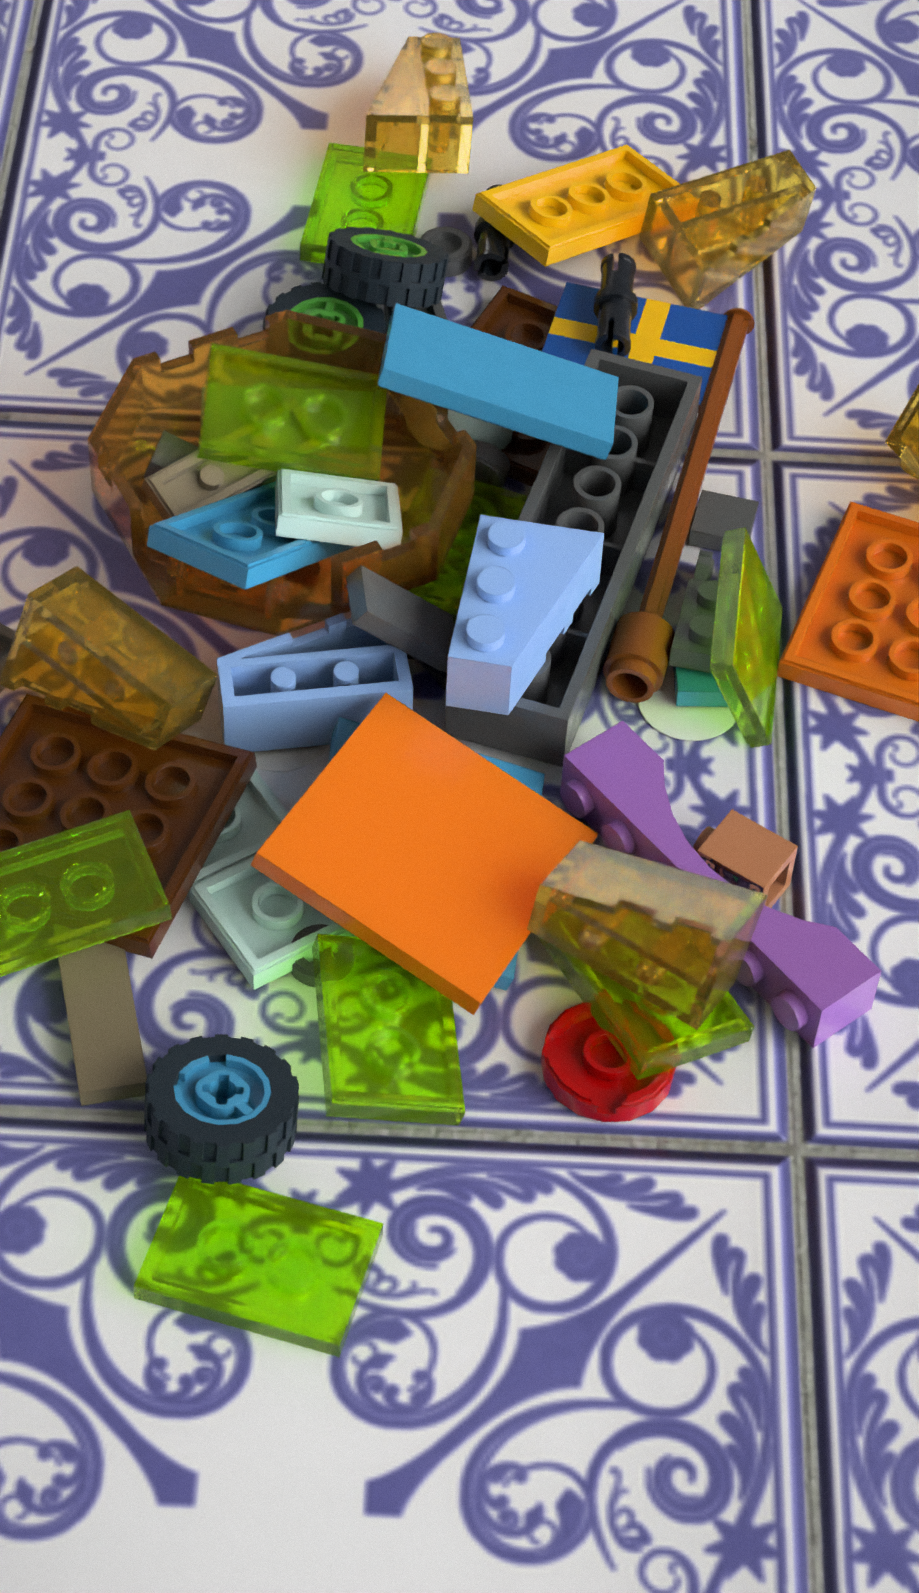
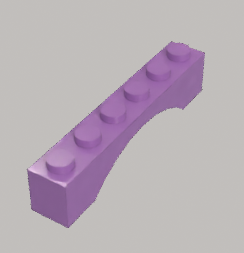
M624 721L619 722L564 755L560 795L567 809L578 818L583 817L601 835L605 846L616 858L624 859L643 878L651 894L661 901L665 900L685 920L692 935L700 942L708 943L728 963L735 978L744 986L752 987L772 1007L776 1018L786 1029L796 1031L814 1048L872 1009L881 970L837 927L805 921L769 908L734 888L711 869L689 844L672 813L664 782V760Z

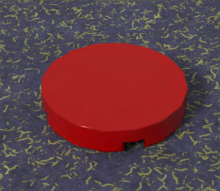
M588 1000L565 1009L549 1025L540 1059L544 1082L556 1100L577 1115L601 1122L631 1121L652 1112L668 1096L676 1069L674 1041L661 1021L641 1007L622 1002L620 1008L613 1005L604 1006L605 1000Z

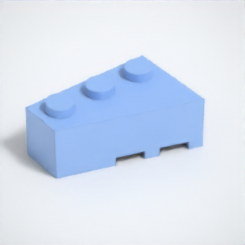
M480 515L448 653L446 706L503 715L510 714L545 663L546 653L560 633L565 634L573 622V613L587 594L591 596L599 584L604 533Z
M343 613L325 619L324 628L293 639L288 632L216 658L218 708L224 745L252 752L331 744L333 729L339 717L362 723L385 693L411 710L413 709V684L407 653L352 625V618L346 619Z

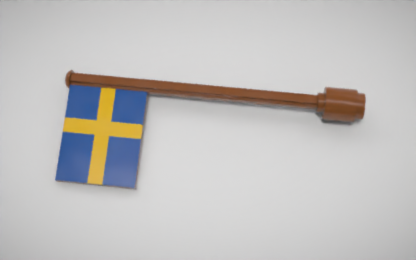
M566 282L542 352L581 365L585 364L590 350L595 349L598 318L593 312L594 296L600 290L599 288ZM637 297V315L631 321V350L624 357L701 376L702 384L697 412L698 417L640 609L636 612L627 613L618 620L603 666L608 690L615 697L626 702H644L651 698L653 693L658 691L663 684L675 635L671 625L663 619L745 338L753 330L755 324L751 313L742 308L729 309L723 315ZM618 341L613 342V354L617 355Z

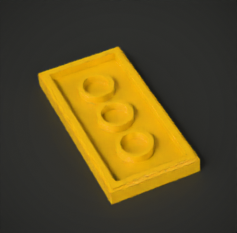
M624 145L477 193L472 210L546 267L693 215L699 198L630 146Z

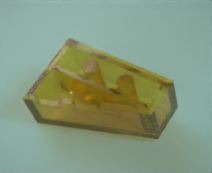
M428 33L422 37L408 36L366 114L363 172L469 174L473 112L459 37H449L442 33Z
M789 149L651 193L639 238L685 307L701 309L803 231L816 186Z
M75 566L27 595L0 679V685L13 691L23 686L45 696L46 705L58 710L70 706L91 715V724L155 751L201 720L218 674L86 572Z
M580 840L539 885L527 930L698 1030L734 985L768 895Z

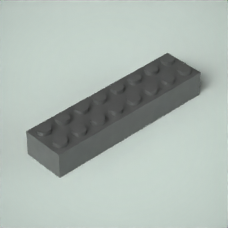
M595 349L590 350L584 366L619 377L613 446L607 459L601 460L551 443L518 520L604 533L599 584L591 596L587 594L573 613V622L565 634L560 633L546 653L545 663L509 715L446 706L444 732L450 736L563 767L564 755L569 753L607 656L616 624L622 617L691 439L697 419L702 384L701 376Z

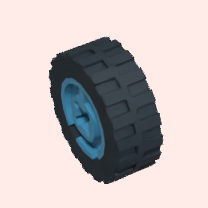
M215 1034V1037L208 1038L199 1036L191 1038L190 1042L182 1045L176 1044L169 1048L168 1053L163 1058L158 1057L154 1062L152 1074L147 1075L145 1083L144 1132L146 1131V1142L150 1151L154 1150L158 1154L157 1160L165 1167L169 1165L175 1169L176 1174L187 1179L189 1177L200 1179L201 1183L228 1182V1185L241 1183V1180L251 1177L257 1179L264 1176L268 1169L271 1167L276 1168L284 1161V1154L287 1151L290 1152L294 1145L299 1107V1083L297 1076L291 1074L290 1064L285 1058L280 1059L275 1054L276 1051L267 1045L263 1047L254 1043L253 1039L242 1036L241 1039L228 1037V1034Z

